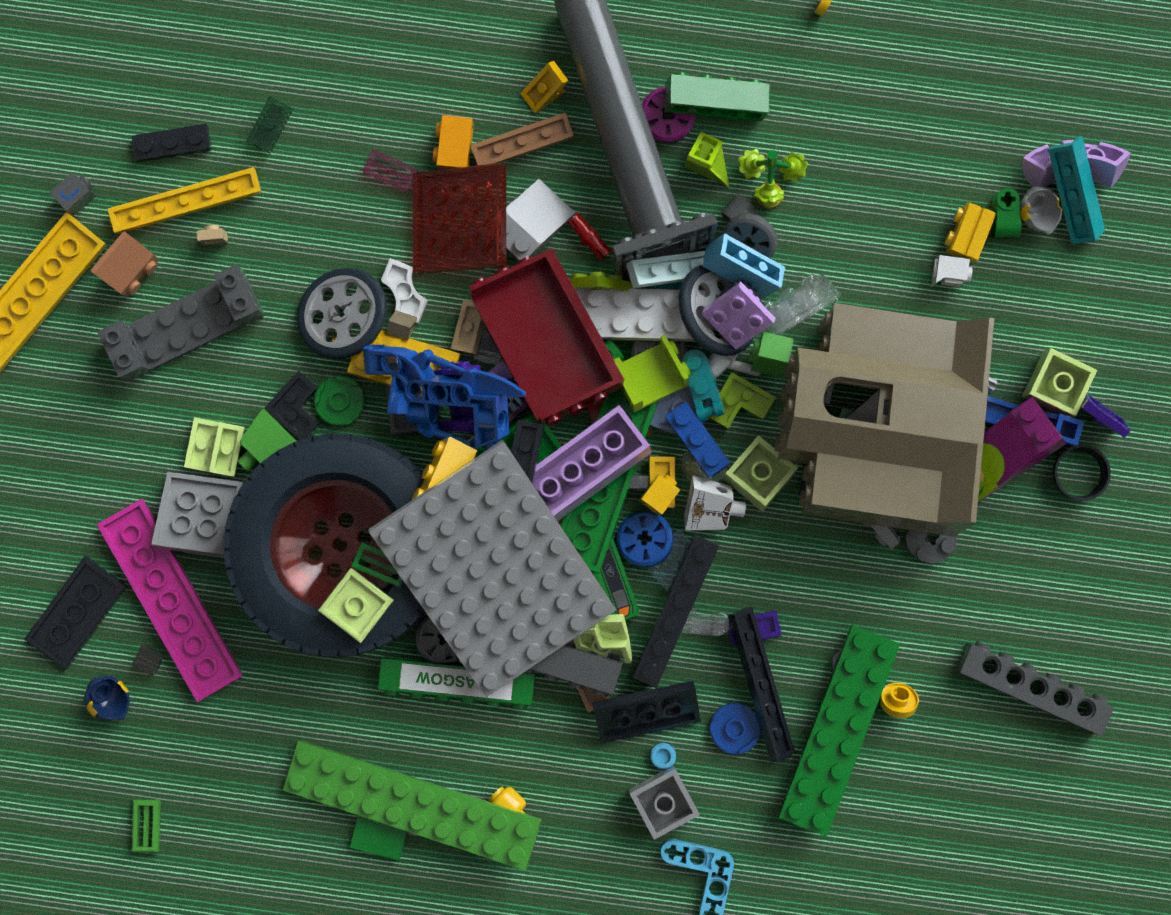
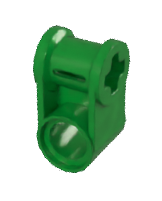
M1005 188L995 194L991 201L992 211L996 213L991 225L993 238L1020 237L1022 224L1019 194L1012 188ZM1005 196V200H1009L1010 204L1006 205L1005 202H1001V198Z

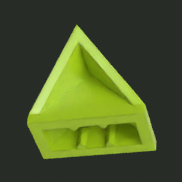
M700 132L688 154L685 168L730 188L722 150L723 141Z

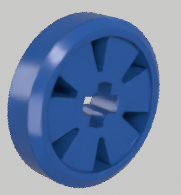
M640 511L631 514L622 522L617 533V546L625 560L637 567L650 568L659 565L669 556L673 548L674 537L670 525L661 515L658 516L651 511ZM644 533H648L649 538L652 539L651 542H647V545H643L639 540L640 536L644 537Z

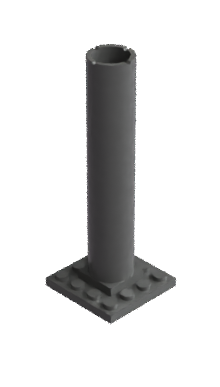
M554 0L561 26L634 238L633 240L631 237L621 239L617 242V245L613 246L614 274L623 276V280L630 278L626 264L631 260L705 251L706 245L715 240L717 228L715 215L701 213L694 216L692 221L689 222L681 219L607 1Z

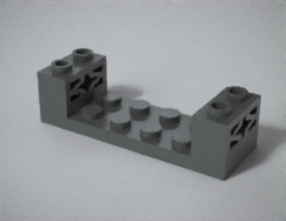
M235 264L213 275L216 282L130 324L118 321L97 331L118 377L130 382L266 316L245 271Z

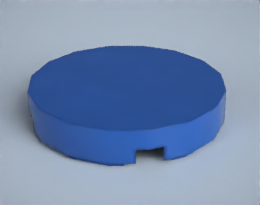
M727 703L718 708L713 714L710 722V735L715 745L722 751L731 754H743L751 750L758 742L761 727L756 713L747 705Z

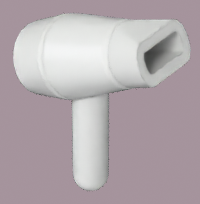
M711 353L708 358L715 379L726 369L753 376H759L761 373L750 371L751 364L736 361L735 359L739 354L721 356Z

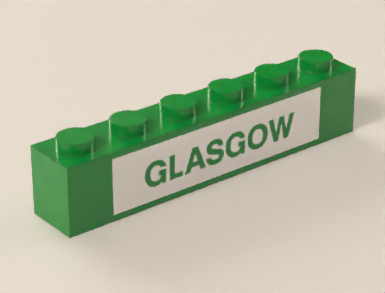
M383 657L381 658L378 689L384 690L385 695L399 696L400 692H409V697L425 698V694L435 695V700L450 701V697L461 698L460 702L475 704L476 700H486V705L501 706V702L512 703V708L527 709V705H532L536 673L524 672L486 698L464 665H444L429 661Z

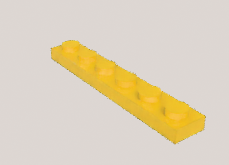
M252 167L108 208V213L114 233L120 234L123 231H131L261 194L262 191L256 170Z

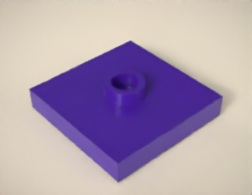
M1086 394L1081 407L1093 415L1092 419L1102 427L1107 425L1125 438L1130 432V428L1125 420L1092 396Z

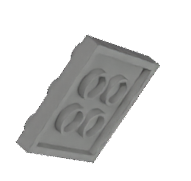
M167 472L151 545L155 548L224 557V532L226 530L228 513H230L231 505L243 482Z

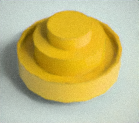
M903 683L888 684L883 688L880 696L882 709L890 716L896 718L912 716L916 712L919 703L915 690Z

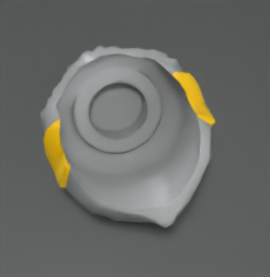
M1041 186L1030 188L1020 202L1021 219L1031 230L1050 235L1061 220L1063 209L1059 205L1060 198L1051 189Z

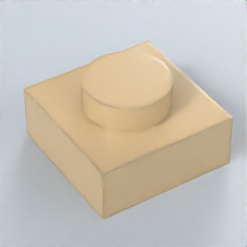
M218 225L205 226L204 230L197 231V240L202 245L228 243L227 232L219 228Z

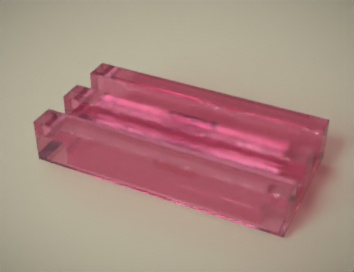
M373 149L363 169V173L406 193H410L411 186L415 182L419 169ZM375 157L410 172V176L374 161ZM371 166L406 181V185L371 170Z

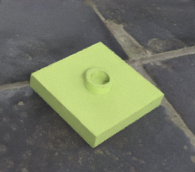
M350 568L318 611L358 642L362 643L394 600L353 568Z

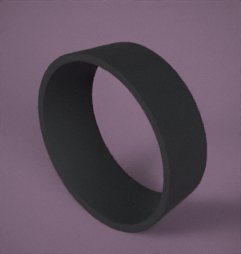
M1089 445L1070 447L1057 458L1053 467V480L1058 490L1064 495L1079 501L1092 500L1100 496L1106 490L1111 478V469L1107 458L1101 451ZM1069 452H1086L1097 461L1100 467L1099 483L1087 495L1072 496L1059 483L1057 475L1058 465L1062 457Z

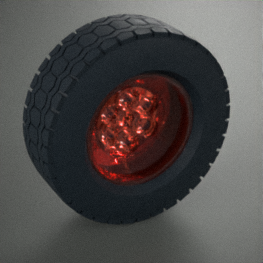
M324 434L308 437L277 450L262 461L244 481L235 496L230 513H228L226 530L224 532L223 548L228 579L239 604H241V607L250 619L267 635L281 644L294 650L320 657H347L364 654L401 638L414 628L427 613L404 581L402 586L398 587L351 566L361 545L360 534L412 501L415 491L421 488L423 484V471L410 459L393 448L370 438L352 434ZM350 513L353 516V523L350 527L346 528L342 525L341 518L344 514ZM320 521L327 522L329 526L328 532L325 535H320L317 532L316 528ZM372 537V541L368 545L381 550ZM338 539L347 542V549L344 552L341 549H336ZM315 546H319L323 550V555L319 560H314L311 556V550ZM364 550V555L393 566L388 559ZM369 562L366 563L365 567L398 580V574ZM334 563L339 564L342 568V573L337 578L333 577L329 572L331 565ZM350 568H353L394 600L362 643L358 642L318 611Z

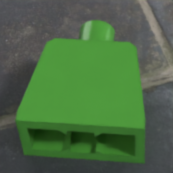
M263 408L240 440V444L247 452L238 462L249 471L258 461L262 463V461L277 450L298 440Z

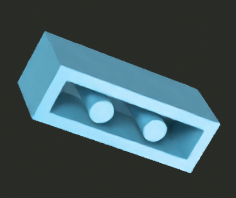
M725 233L706 245L702 265L704 268L732 283L738 279L745 280L746 284L749 282L752 284L751 288H756L757 295H761L762 299L782 288L784 266Z

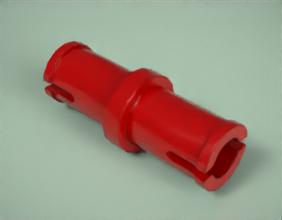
M579 212L567 222L582 239L580 242L583 245L586 244L599 261L612 251L597 235L598 231L595 228L592 229Z

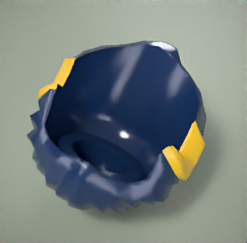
M98 676L89 681L83 701L87 706L88 712L93 717L95 716L102 721L124 720L130 703L129 690L116 677Z

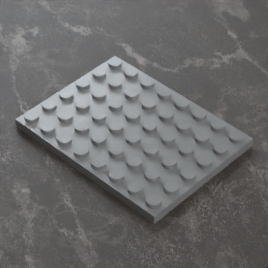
M503 440L368 529L371 536L486 698L616 611V608Z

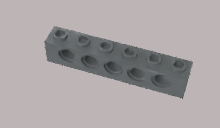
M976 641L975 645L966 644L955 669L956 672L1089 732L1103 736L1114 710L1113 707L1107 705V699L1093 694L1092 698L1084 695L1085 689L1071 683L1068 687L1060 684L1061 679L1052 674L1046 673L1044 677L1036 673L1038 668L1025 662L1022 663V666L1013 663L1014 657L1003 652L995 655L989 652L991 647ZM991 659L993 669L986 673L983 670V663L985 660ZM1013 669L1017 677L1014 682L1009 683L1006 675ZM1037 680L1040 684V689L1037 693L1033 694L1030 691V685L1033 681ZM1057 691L1063 693V700L1059 704L1054 702V694ZM1084 701L1087 709L1085 713L1080 715L1077 711V706L1080 702Z

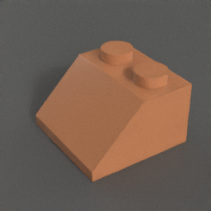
M123 231L90 271L117 292L128 297L129 295H134L141 287L140 282L146 275L149 276L156 270L158 266L156 263L160 259Z

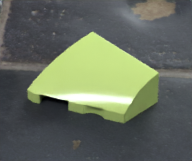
M623 614L608 615L573 639L577 649L587 652L592 651L604 657H607L608 653H613L624 657V663H631L632 661L630 639Z

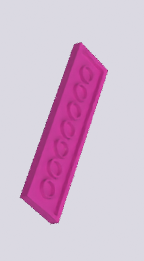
M140 499L98 523L97 526L195 700L199 702L244 675L173 550L155 548L151 545L156 520L144 499Z

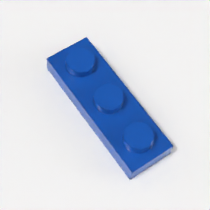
M687 402L665 416L667 422L709 479L730 466L727 457Z

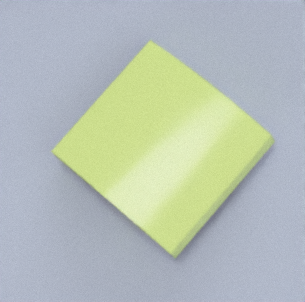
M194 417L184 467L234 477L241 447L240 440L243 437L245 427Z

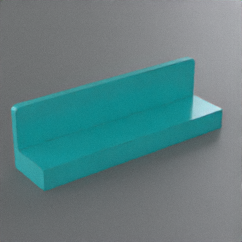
M1078 136L1071 143L1054 145L1048 149L1071 244L1096 241L1105 231L1083 136Z

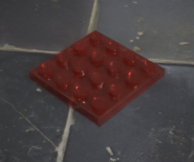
M494 163L414 172L413 273L425 274L506 267V164Z

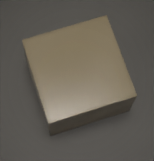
M396 310L388 322L386 333L408 340L415 330L417 317Z

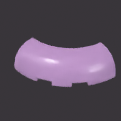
M1074 140L1062 141V144L1071 143ZM1100 142L1099 146L1085 144L1093 181L1111 188L1123 173L1131 153ZM1048 144L1035 149L1023 157L1022 170L1032 187L1041 186L1044 188L1056 182L1048 152L1050 148Z

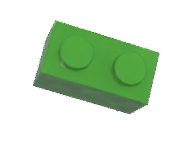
M763 332L760 339H755L754 345L750 349L748 361L752 362L750 371L780 378L789 363L794 339Z

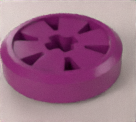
M660 87L650 92L642 103L653 138L657 142H678L689 134L694 125L695 115L672 113V120H669V118L664 120L662 118L664 114L662 111L665 110V87Z

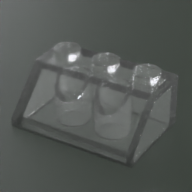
M811 274L800 281L802 286L794 290L793 287H790L779 294L781 297L774 303L771 300L765 302V307L775 317V321L763 331L781 336L835 303L842 295L823 274L817 277Z

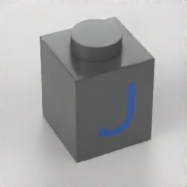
M70 173L49 192L73 216L96 196L90 190L93 185L83 175L78 177L74 173Z

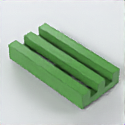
M161 799L133 800L132 852L159 851ZM140 806H144L143 846H139ZM150 806H153L152 846H149Z

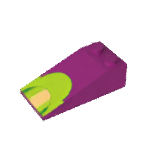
M1033 397L1012 410L984 433L978 494L979 502L1066 444Z

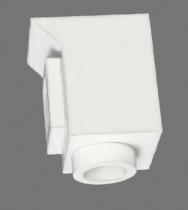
M939 255L938 259H934L931 287L941 281V285L959 287L964 282H970L972 277V267H969L970 259Z

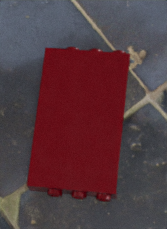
M553 249L532 258L527 256L521 259L517 265L511 268L503 267L496 271L495 275L487 279L485 277L479 278L472 283V286H469V296L517 386L526 392V395L523 397L537 423L547 424L548 427L553 426L561 421V417L569 413L571 416L576 415L584 410V406L592 402L593 404L601 403L607 399L608 394L623 387L625 379Z

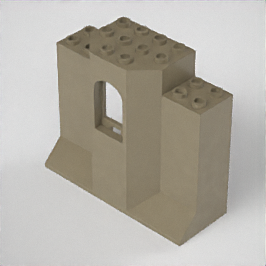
M834 303L831 309L826 311L825 317L821 318L819 333L823 334L822 342L818 343L817 350L797 348L794 355H790L789 363L783 371V377L787 378L785 387H782L780 402H784V406L778 415L777 426L781 427L780 436L776 437L774 451L779 452L777 460L781 459L808 464L804 466L802 481H806L805 491H801L799 506H803L802 514L953 537L976 523L994 318L956 322ZM837 383L878 389L876 423L836 418L830 415L824 406L826 389L831 384ZM884 401H889L888 415H883Z

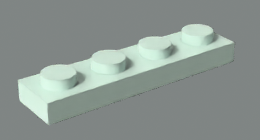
M705 251L631 260L626 266L633 288L682 282L692 269L703 265Z

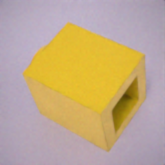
M659 474L638 501L660 516L680 489L676 487L677 482L666 474L664 477Z

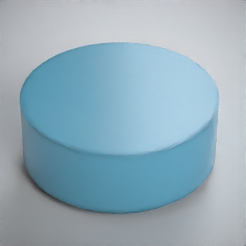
M658 743L652 748L650 758L655 767L668 769L675 763L676 753L670 744Z

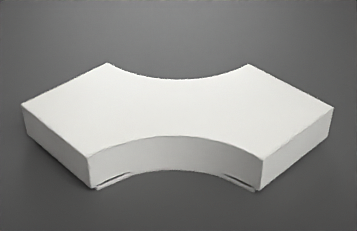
M390 258L381 283L387 285L393 291L396 299L395 311L417 317L416 323L419 324L428 300L419 295L414 288L412 281L414 268Z

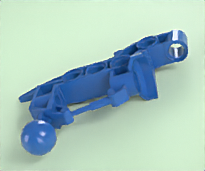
M381 344L363 347L365 374L392 376L387 413L406 414L407 421L410 424H417V431L426 438L432 436L441 439L452 437L473 449L485 446L486 451L500 442L501 438L509 434L507 396L523 397L526 395V392L514 383L493 373L477 370L476 368L466 370L451 364L450 361L435 356L430 349L418 354L416 351L405 347H391ZM432 362L446 369L455 370L463 375L461 377L435 375L429 364ZM438 405L473 407L475 435L466 440L439 430L438 423H436Z

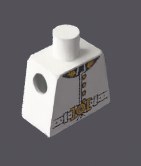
M692 475L684 513L685 530H724L728 527L730 516L744 517L746 502L733 501L731 486Z

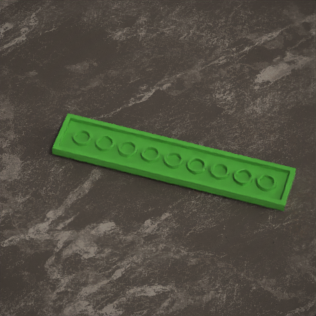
M302 740L297 742L283 791L524 871L527 870L542 821L540 818L507 809L491 802Z

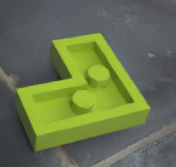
M590 272L588 277L587 274L576 273L572 274V278H569L574 289H613L618 291L633 289L632 282L623 280V276L608 275V277H605L606 273Z
M731 372L720 391L725 415L718 417L713 415L708 418L729 429L738 411L742 408L763 420L776 397Z

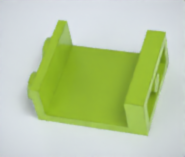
M666 335L660 337V344L624 362L621 361L620 357L614 359L625 379L621 390L634 413L689 385L690 370L685 362L681 363L677 357L679 354L678 349L673 341H668Z

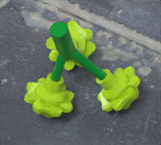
M758 149L752 151L744 150L743 156L738 158L740 163L739 172L744 173L746 179L751 177L759 178L761 176L760 172L765 171V165H767L768 180L765 181V185L756 188L754 192V198L758 199L760 204L766 207L776 205L777 201L784 199V191L778 189L773 180L776 166L781 167L780 173L784 174V180H791L797 183L799 177H805L808 163L804 161L805 157L803 154L797 155L794 152H790L788 157H783L782 162L777 161V152L775 150H770L767 153V160H764V155L759 154Z

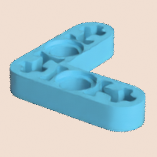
M677 839L665 840L660 847V853L665 862L707 872L699 915H707L704 911L710 910L711 901H706L707 897L714 901H721L720 904L715 902L714 911L718 915H723L734 868L732 856L727 851ZM675 845L677 851L684 852L683 847H688L685 853L686 861H681L682 855L674 854L673 858H669L668 852L665 849ZM695 850H700L704 853V860L699 864H694L690 861V854ZM721 856H725L726 862L729 863L728 866L724 865L722 869V875H727L726 879L719 875L712 876V872L718 874L719 866L715 861L720 860ZM714 881H719L724 886L723 892L719 895H714L709 891V886Z

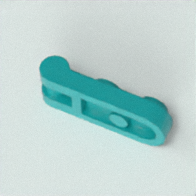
M700 350L688 351L683 356L682 363H686L691 373V376H689V388L700 422H703L713 415L717 417L725 415V409L707 355ZM711 398L713 405L705 407L703 400Z

